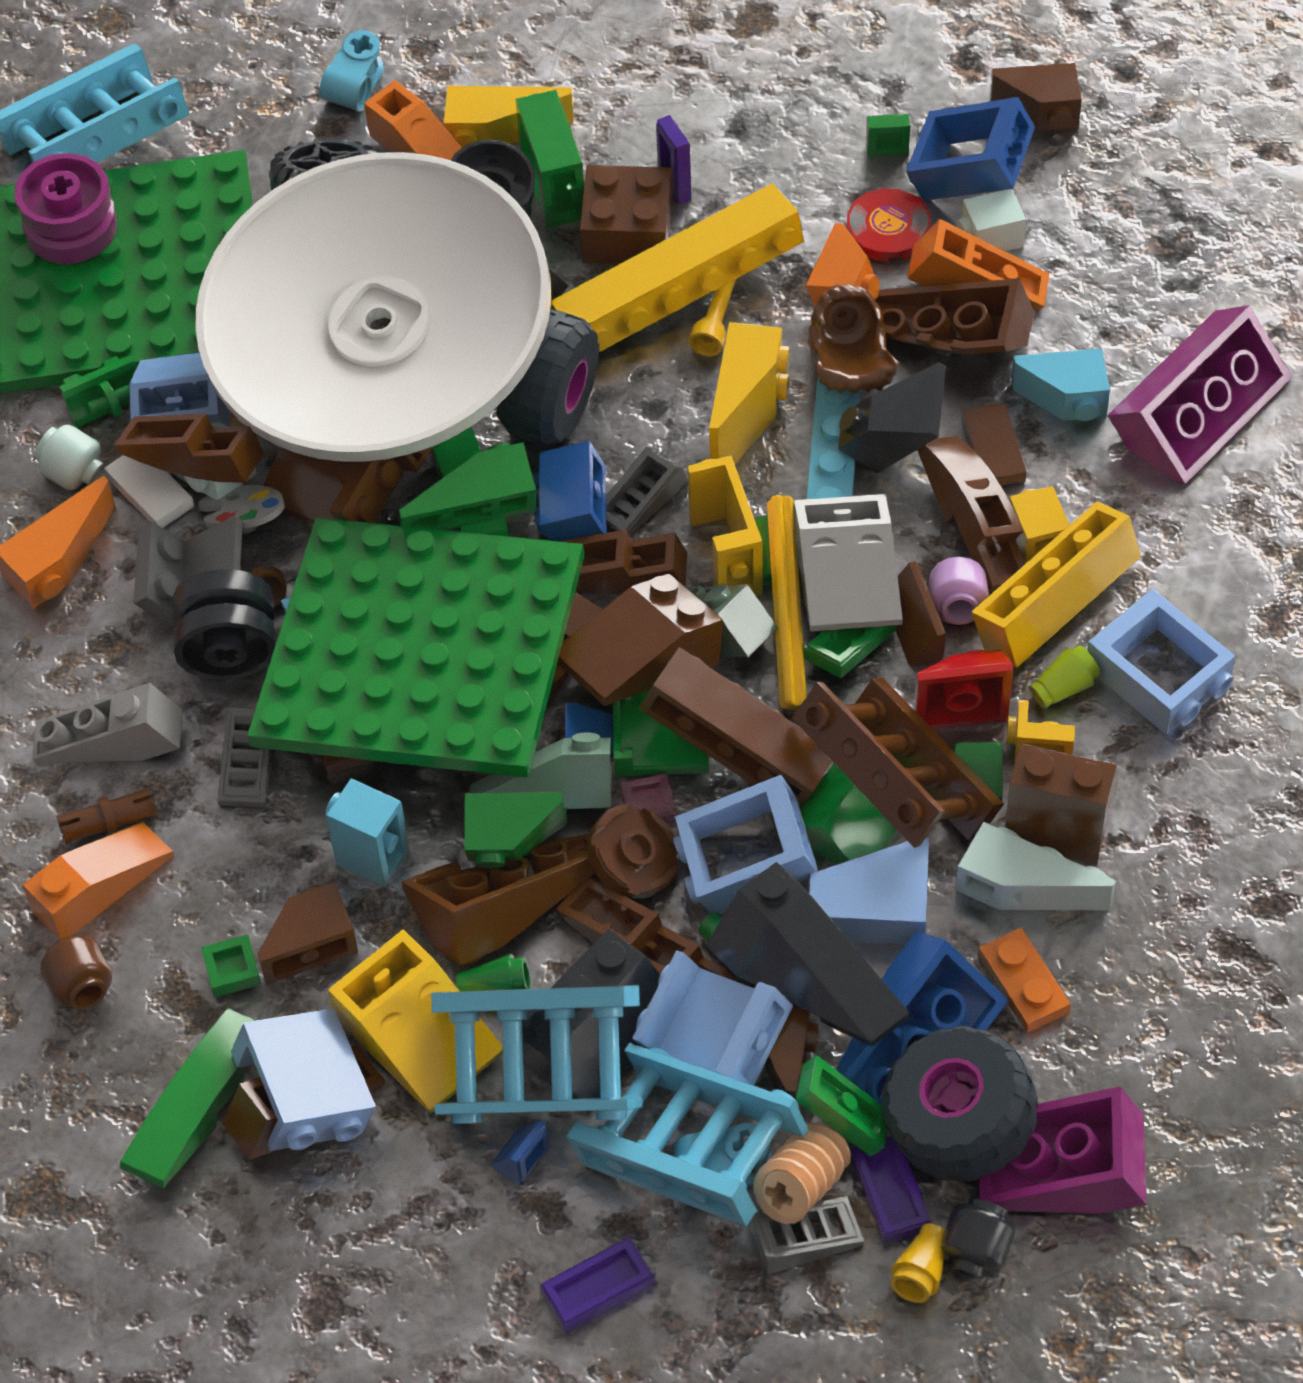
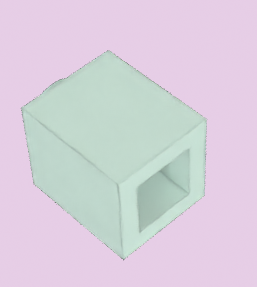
M1013 189L1001 190L963 200L962 218L957 219V228L1005 252L1024 247L1026 217Z

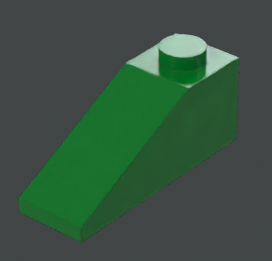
M498 443L487 450L477 452L399 510L402 529L416 527L446 530L536 511V488L524 443L512 445L509 443Z

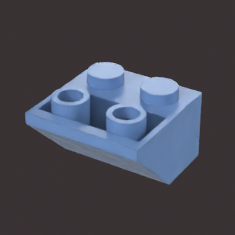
M200 353L141 360L129 384L131 420L137 416L206 413L211 423L221 422L227 427L231 426L230 410L216 393L205 370Z

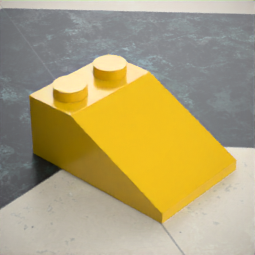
M729 322L709 426L710 459L732 456L734 464H736L776 418L779 400L787 401L790 376L789 374L782 373H787L790 347L782 346V328Z

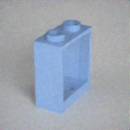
M1154 589L1150 590L1088 641L1087 651L1094 658L1101 672V675L1097 678L1165 735L1169 734L1179 724L1186 726L1192 722L1200 712L1201 706L1211 697L1218 699L1224 695L1234 680L1232 671L1235 655ZM1156 630L1160 631L1204 667L1171 696L1124 658Z
M782 775L675 816L680 835L674 837V844L681 861L684 864H688L690 876L685 877L687 891L693 903L698 904L701 902L710 914L717 912L721 915L725 913L738 890L775 862H778L799 883L810 880V874L818 871L797 797ZM772 812L784 853L711 881L700 840Z

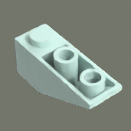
M983 822L958 865L956 891L998 910H1110L1116 880L1109 878L1096 867H1084L1064 858L1060 852L1053 848L1039 847L1021 839L1014 831L1008 828H997Z

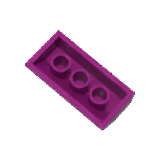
M1250 305L1215 310L1107 416L1130 452L1177 483L1186 484L1293 376Z

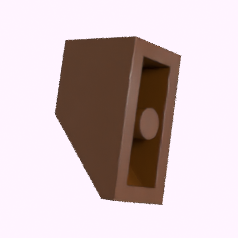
M1075 62L992 68L990 101L1018 97L1033 122L1036 131L1079 128L1082 97Z
M332 882L324 886H311L301 891L300 894L288 898L258 952L266 985L358 953L354 928L336 883Z

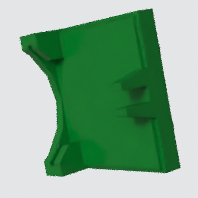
M650 690L613 703V759L615 776L709 773V756L638 709Z

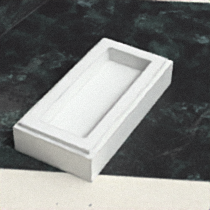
M125 455L104 468L106 478L149 522L152 521L162 528L194 507L192 497L166 471L140 463Z

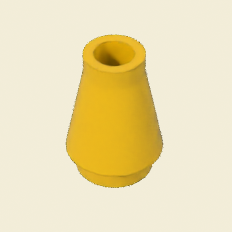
M931 1223L924 1224L917 1237L891 1267L892 1279L890 1284L895 1293L911 1302L923 1303L930 1296L938 1292L945 1253L941 1247L945 1229L941 1226Z

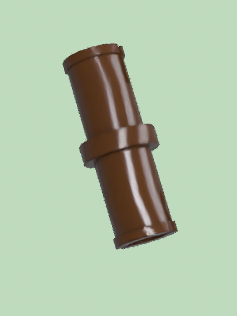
M147 787L141 791L109 801L107 797L97 799L96 805L57 815L58 825L61 833H63L62 837L65 845L105 831L107 835L117 833L118 827L150 817H157L150 789Z

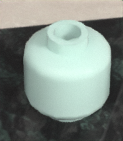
M63 425L58 429L51 427L41 438L34 453V457L38 459L39 472L66 490H76L83 483L90 485L99 477L104 463L99 461L101 454L100 443L71 425Z

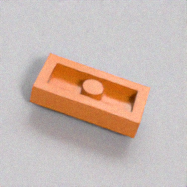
M1022 927L979 947L978 958L999 991L1009 999L1007 1003L1026 1033L1070 1013L1071 1003Z

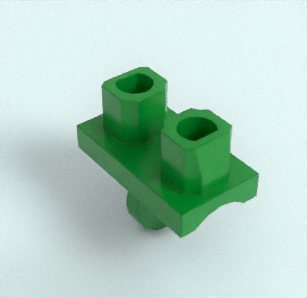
M131 355L122 359L114 356L103 361L100 368L84 376L74 374L62 380V386H59L71 421L76 428L106 414H110L113 419L123 415L121 408L130 404L129 384L137 369L136 361Z

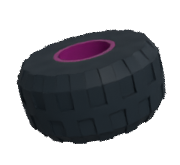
M550 309L545 335L536 357L520 382L497 406V417L509 434L530 442L550 445L567 439L572 430L576 428L592 392L598 367V335L585 319L566 312Z
M970 1026L940 1029L929 1033L917 1042H913L904 1050V1053L893 1063L889 1070L885 1086H883L881 1099L883 1102V1116L888 1131L900 1152L903 1153L910 1163L922 1173L930 1174L936 1179L945 1181L963 1180L964 1182L977 1180L991 1173L994 1174L1017 1157L1026 1147L1029 1137L1034 1132L1037 1123V1108L1039 1107L1037 1092L1031 1074L1018 1052L1008 1041L1002 1040L997 1034L985 1029L971 1028Z

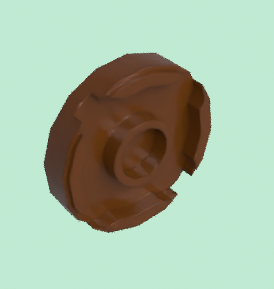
M621 804L607 810L591 827L587 841L589 862L598 878L610 889L628 898H648L661 892L677 875L679 864L677 865L678 853L674 844L675 835L669 824L656 812L645 807L640 810L630 808L632 806L630 804Z

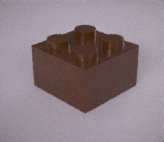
M586 165L580 224L582 263L621 264L670 238L673 202L671 167Z

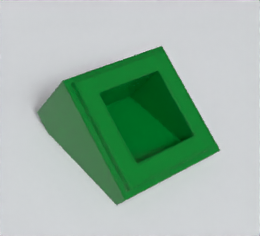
M1000 742L955 743L954 752L1002 801V744Z

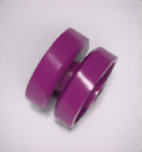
M73 153L53 154L33 162L18 178L15 184V203L18 214L22 219L25 239L35 254L51 262L61 264L77 263L99 255L111 244L117 232V215L111 199L108 178L100 164L83 155Z

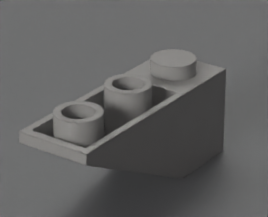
M147 683L36 720L32 760L36 763L143 761L180 748L183 709L151 683Z

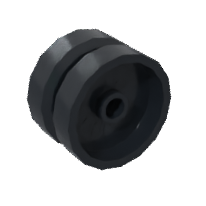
M231 569L210 570L188 577L176 587L172 596V617L175 625L173 646L176 662L186 672L206 679L231 680L258 673L270 664L276 645V633L273 623L275 618L274 598L271 587L262 578L246 571Z

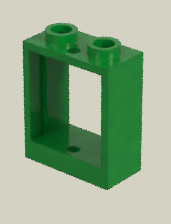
M557 90L516 98L520 151L530 159L536 174L534 197L545 229L581 221L584 194L583 163Z

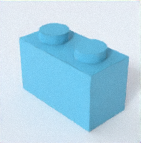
M351 778L341 793L337 792L332 796L325 811L336 865L386 887L410 851L402 804L400 800Z

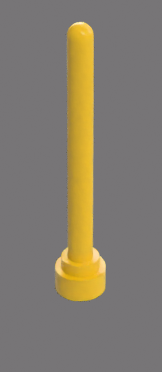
M736 279L714 291L706 317H703L693 325L688 343L696 353L712 357L720 354L726 339V331L722 321Z

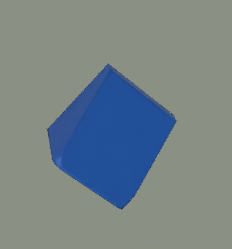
M565 703V738H572L573 735L584 732L596 733L600 735V738H611V757H613V714L576 703Z
M539 1120L518 1128L492 1161V1167L516 1183H523L549 1149L546 1124Z

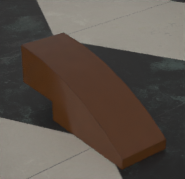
M206 413L133 417L113 445L118 453L169 473L194 479L231 483H245L265 454L250 426L213 427Z
M620 530L558 541L583 544L585 556L575 592L621 595L631 586L666 574H670L683 586H686L687 551L675 532L632 540L627 530Z

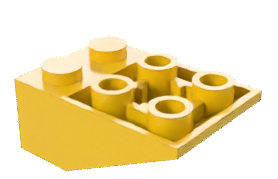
M403 929L328 989L331 1007L335 1009L341 1025L431 1114L435 1110L434 1104L444 1103L456 1093L454 1022H449V1012L432 1013L431 993L460 991L436 960ZM480 1016V1021H475L476 1076L503 1054L502 1044Z

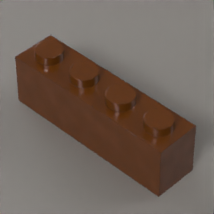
M680 647L638 708L752 785L782 775L795 793L800 809L811 796L832 763V760L802 728L785 718L778 710L770 708L746 692L739 684L729 681L708 667L700 658L690 655Z

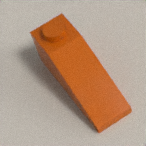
M939 219L913 246L907 278L922 286L1020 278L1033 310L1040 311L1045 305L1050 273Z
M104 476L100 477L0 545V571L2 576L33 609L45 600L57 596L64 587L71 583L116 508L109 481Z
M141 822L60 855L22 885L32 913L59 940L71 937L170 860L174 853L144 822Z

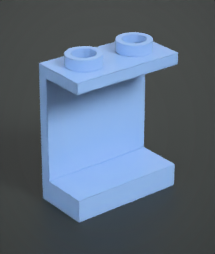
M676 950L670 964L660 974L658 988L648 1008L638 1018L636 1032L632 1039L643 1048H660L672 1058L754 1086L793 1005L775 987L758 981L756 988H751L699 968L685 953Z
M334 1008L243 1023L231 1053L237 1068L256 1065L277 1117V1123L267 1142L270 1151L284 1148L300 1150L317 1142L334 1139L339 1142H345L362 1135L376 1106Z

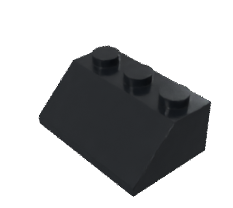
M608 928L551 988L639 986V1006L623 1007V1017H618L621 1080L633 1068L624 1050L629 1043L640 1046L632 1038L636 1032V1024L640 1014L648 1008L658 988L660 974L643 953ZM575 1008V1018H570L572 1099L601 1098L598 1018H593V1008ZM544 1009L529 1010L527 1012V1020H522L523 1065L552 1086L550 1019H545Z

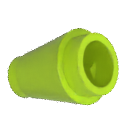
M1078 645L1072 650L1066 648L1035 682L1029 686V690L1036 702L1046 709L1052 704L1054 705L1094 686V679L1100 676L1101 672L1091 654L1083 646Z

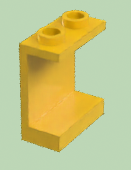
M732 456L706 459L697 464L687 466L689 521L691 527L726 519L731 531L728 534L712 537L714 586L726 584L727 586L748 584L756 596L763 594L762 539Z

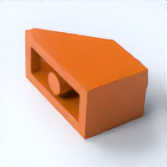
M843 223L834 224L806 284L814 307L818 303L820 295L826 292L828 288L837 284L859 286L866 289L874 300L878 297L880 289L878 276L874 274L867 255ZM840 310L838 314H842L844 310Z

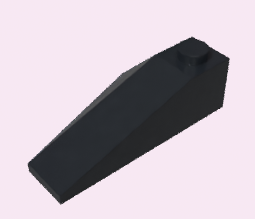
M775 862L738 890L706 944L707 951L738 982L751 988L757 985L758 981L775 987L792 1005H797L819 1016L821 1023L870 1047H873L910 1018L908 1010L811 894L778 862Z

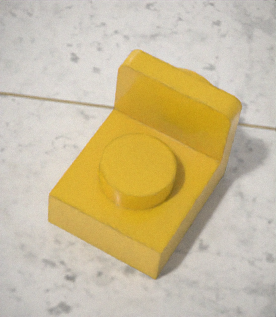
M1019 700L1017 717L1008 716L1006 744L1015 745L1014 763L1016 762L1020 743L1073 755L1075 726L1061 725L1052 721L1042 723L1027 722L1029 701Z

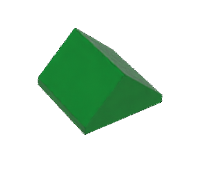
M835 763L825 773L811 796L800 809L812 851L835 865L885 849L898 833V830Z

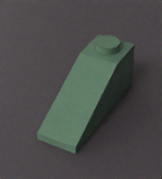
M590 732L578 733L573 735L572 738H563L534 753L528 778L490 774L472 783L469 793L562 792L566 809L611 808V738H600V735Z

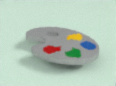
M240 485L219 500L205 496L198 504L200 511H217L204 517L203 520L206 527L211 528L236 516L242 520V534L251 533L256 529V526L275 519L285 507L283 497L278 490L263 485Z

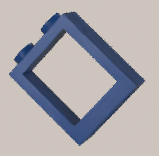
M1018 97L929 111L911 160L908 163L906 173L910 182L916 187L924 201L1013 189L1035 126ZM988 139L985 150L981 154L945 159L951 144Z

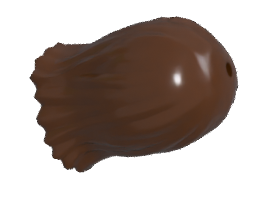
M848 284L833 285L820 295V299L811 315L808 346L811 357L816 363L815 372L820 376V384L826 385L829 391L836 389L838 393H842L845 390L857 393L860 389H864L867 392L872 389L881 391L885 385L891 384L899 362L886 349L883 314L879 304L876 303L872 295L862 287ZM840 310H844L842 314H838Z

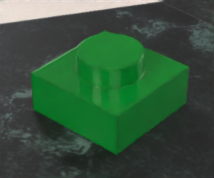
M909 113L867 116V157L909 155Z
M248 934L201 947L214 998L262 985Z

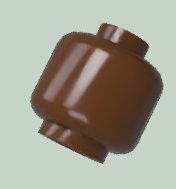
M74 936L59 939L46 952L41 961L40 972L56 1003L65 1008L84 1010L97 1005L104 999L112 983V971L100 948L94 940L87 937Z

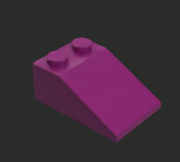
M1121 1086L1038 1103L1037 1123L1033 1134H1031L1026 1143V1147L1001 1170L994 1174L991 1173L980 1177V1199L999 1205L1007 1211L1101 1214L1147 1205L1144 1114Z

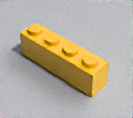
M1096 501L972 611V615L984 650L1001 649L1012 662V666L1018 668L1142 557L1130 516Z

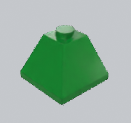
M562 792L465 793L464 851L468 861H476V866L500 868L505 866V861H517L567 825V812Z

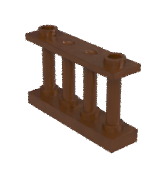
M872 678L856 703L845 705L823 682H816L792 717L913 848L920 847L940 819H948L967 840H973L982 823L990 824L1004 805L997 795L884 678Z

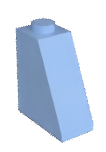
M926 837L920 847L913 848L906 841L811 873L809 893L850 942L906 945L916 931L925 933L929 838Z

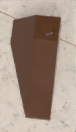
M1020 278L879 290L878 297L875 300L883 314L886 338L960 354L1005 352L1026 347L1035 314Z
M586 833L541 843L530 850V855L522 856L517 861H505V866L500 868H482L477 866L461 870L459 862L442 865L403 880L402 889L434 949L460 965L474 963L481 960L483 955L502 948L595 873L589 862L587 849L589 834Z

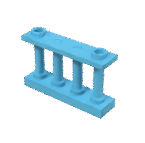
M133 43L1 109L0 141L3 149L9 155L29 147L31 150L28 152L32 162L53 154L73 153L87 156L97 163L190 114L179 81L173 78L155 87L143 50L136 43ZM135 92L140 94L121 105L117 103V101ZM99 110L103 112V114L85 123L81 121ZM64 128L68 131L48 142L44 139Z
M639 986L431 993L432 1013L449 1012V1022H454L457 1102L434 1104L435 1114H452V1123L457 1124L483 1122L482 1113L596 1111V1120L627 1119L626 1110L643 1108V1097L621 1098L618 1017H623V1007L639 1006ZM575 1008H593V1018H598L601 1098L572 1099L570 1018H575ZM544 1009L545 1019H550L552 1100H524L522 1020H527V1010ZM479 1011H497V1021H502L504 1101H477L475 1021H480Z
M629 1043L624 1051L638 1076L623 1098L643 1097L644 1103L655 1085L676 1093L646 1139L638 1140L637 1143L621 1136L640 1108L626 1110L627 1119L607 1120L604 1126L598 1125L597 1128L576 1121L566 1138L579 1161L585 1167L747 1227L757 1211L746 1190L747 1185L745 1181L778 1129L804 1137L808 1131L797 1101L784 1091L773 1090L770 1092L672 1058L660 1048L651 1047L646 1049ZM696 1099L717 1107L686 1155H680L676 1158L662 1152ZM737 1114L759 1121L727 1171L722 1170L720 1173L703 1167Z

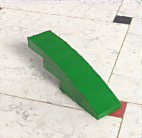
M227 1008L174 1075L144 1120L120 1160V1169L161 1188L167 1185L214 1131L217 1113L235 1094L239 1084L243 1083L244 1069L247 1066L237 1068L231 1049L243 1023L256 1020Z

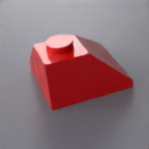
M976 649L965 654L953 655L918 672L915 712L933 730L1008 722L1013 677L1012 662L1001 649L991 651Z

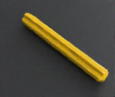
M775 495L767 503L774 622L778 627L775 630L779 704L783 710L797 711L807 697L795 510L792 497Z

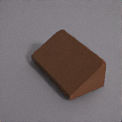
M916 561L910 562L897 576L903 620L902 625H897L896 632L909 665L917 667L943 660L946 632L919 564H916Z

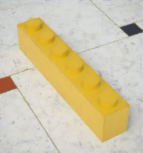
M771 183L551 301V308L585 319L598 335L599 352L804 243L799 211Z

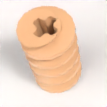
M819 1122L806 1124L808 1131L804 1137L793 1134L756 1173L753 1185L756 1202L763 1212L773 1220L784 1224H792L803 1219L807 1212L815 1206L816 1202L821 1200L833 1184L840 1179L844 1169L850 1164L851 1153L847 1141L828 1124Z

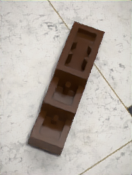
M588 878L574 889L555 909L559 917L593 944L609 928L643 953L659 974L670 964L677 950L685 953L699 968L738 982L724 967L705 958L699 944L664 927L658 913L591 878Z

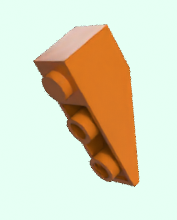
M393 80L364 102L369 135L389 152L424 154L451 161L454 154L462 148L428 106L396 80Z

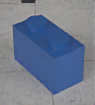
M585 441L540 452L539 472H536L534 475L536 490L539 494V508H536V511H534V518L539 533L545 534L550 541H563L607 533L606 465L591 442Z

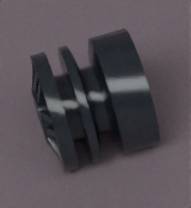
M481 140L467 144L454 154L451 161L467 166L501 186L517 201L531 220L536 174L530 159L517 147L503 141Z

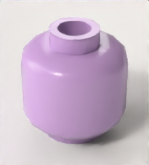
M953 557L943 560L931 570L928 579V589L940 620L956 625L973 622L972 611L989 597L986 573L982 566L970 558Z

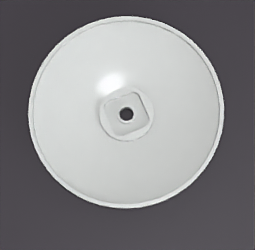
M391 152L357 155L315 167L286 181L257 201L226 233L205 270L199 289L196 305L198 349L216 393L238 420L245 426H250L252 431L260 437L289 451L318 459L354 462L390 459L430 448L458 435L489 414L512 392L536 357L544 338L550 314L551 279L542 243L530 218L511 195L485 175L456 162L424 154ZM389 318L391 320L388 326L383 329L373 330L369 328L374 320Z

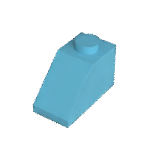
M1102 349L1014 356L1011 383L1013 391L1062 421H1090L1095 418H1107L1110 387Z

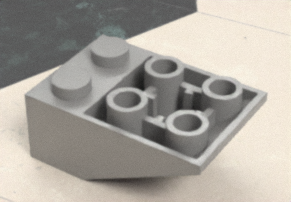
M885 494L794 500L798 568L810 631L902 625L903 619L892 526Z

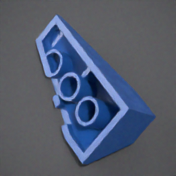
M916 931L888 967L882 978L883 982L908 1010L910 1018L873 1047L852 1038L836 1070L883 1106L881 1100L882 1091L888 1077V1072L907 1047L913 1042L924 1038L929 1033L940 1029L970 1026L971 1028L987 1030L1009 999L946 940Z

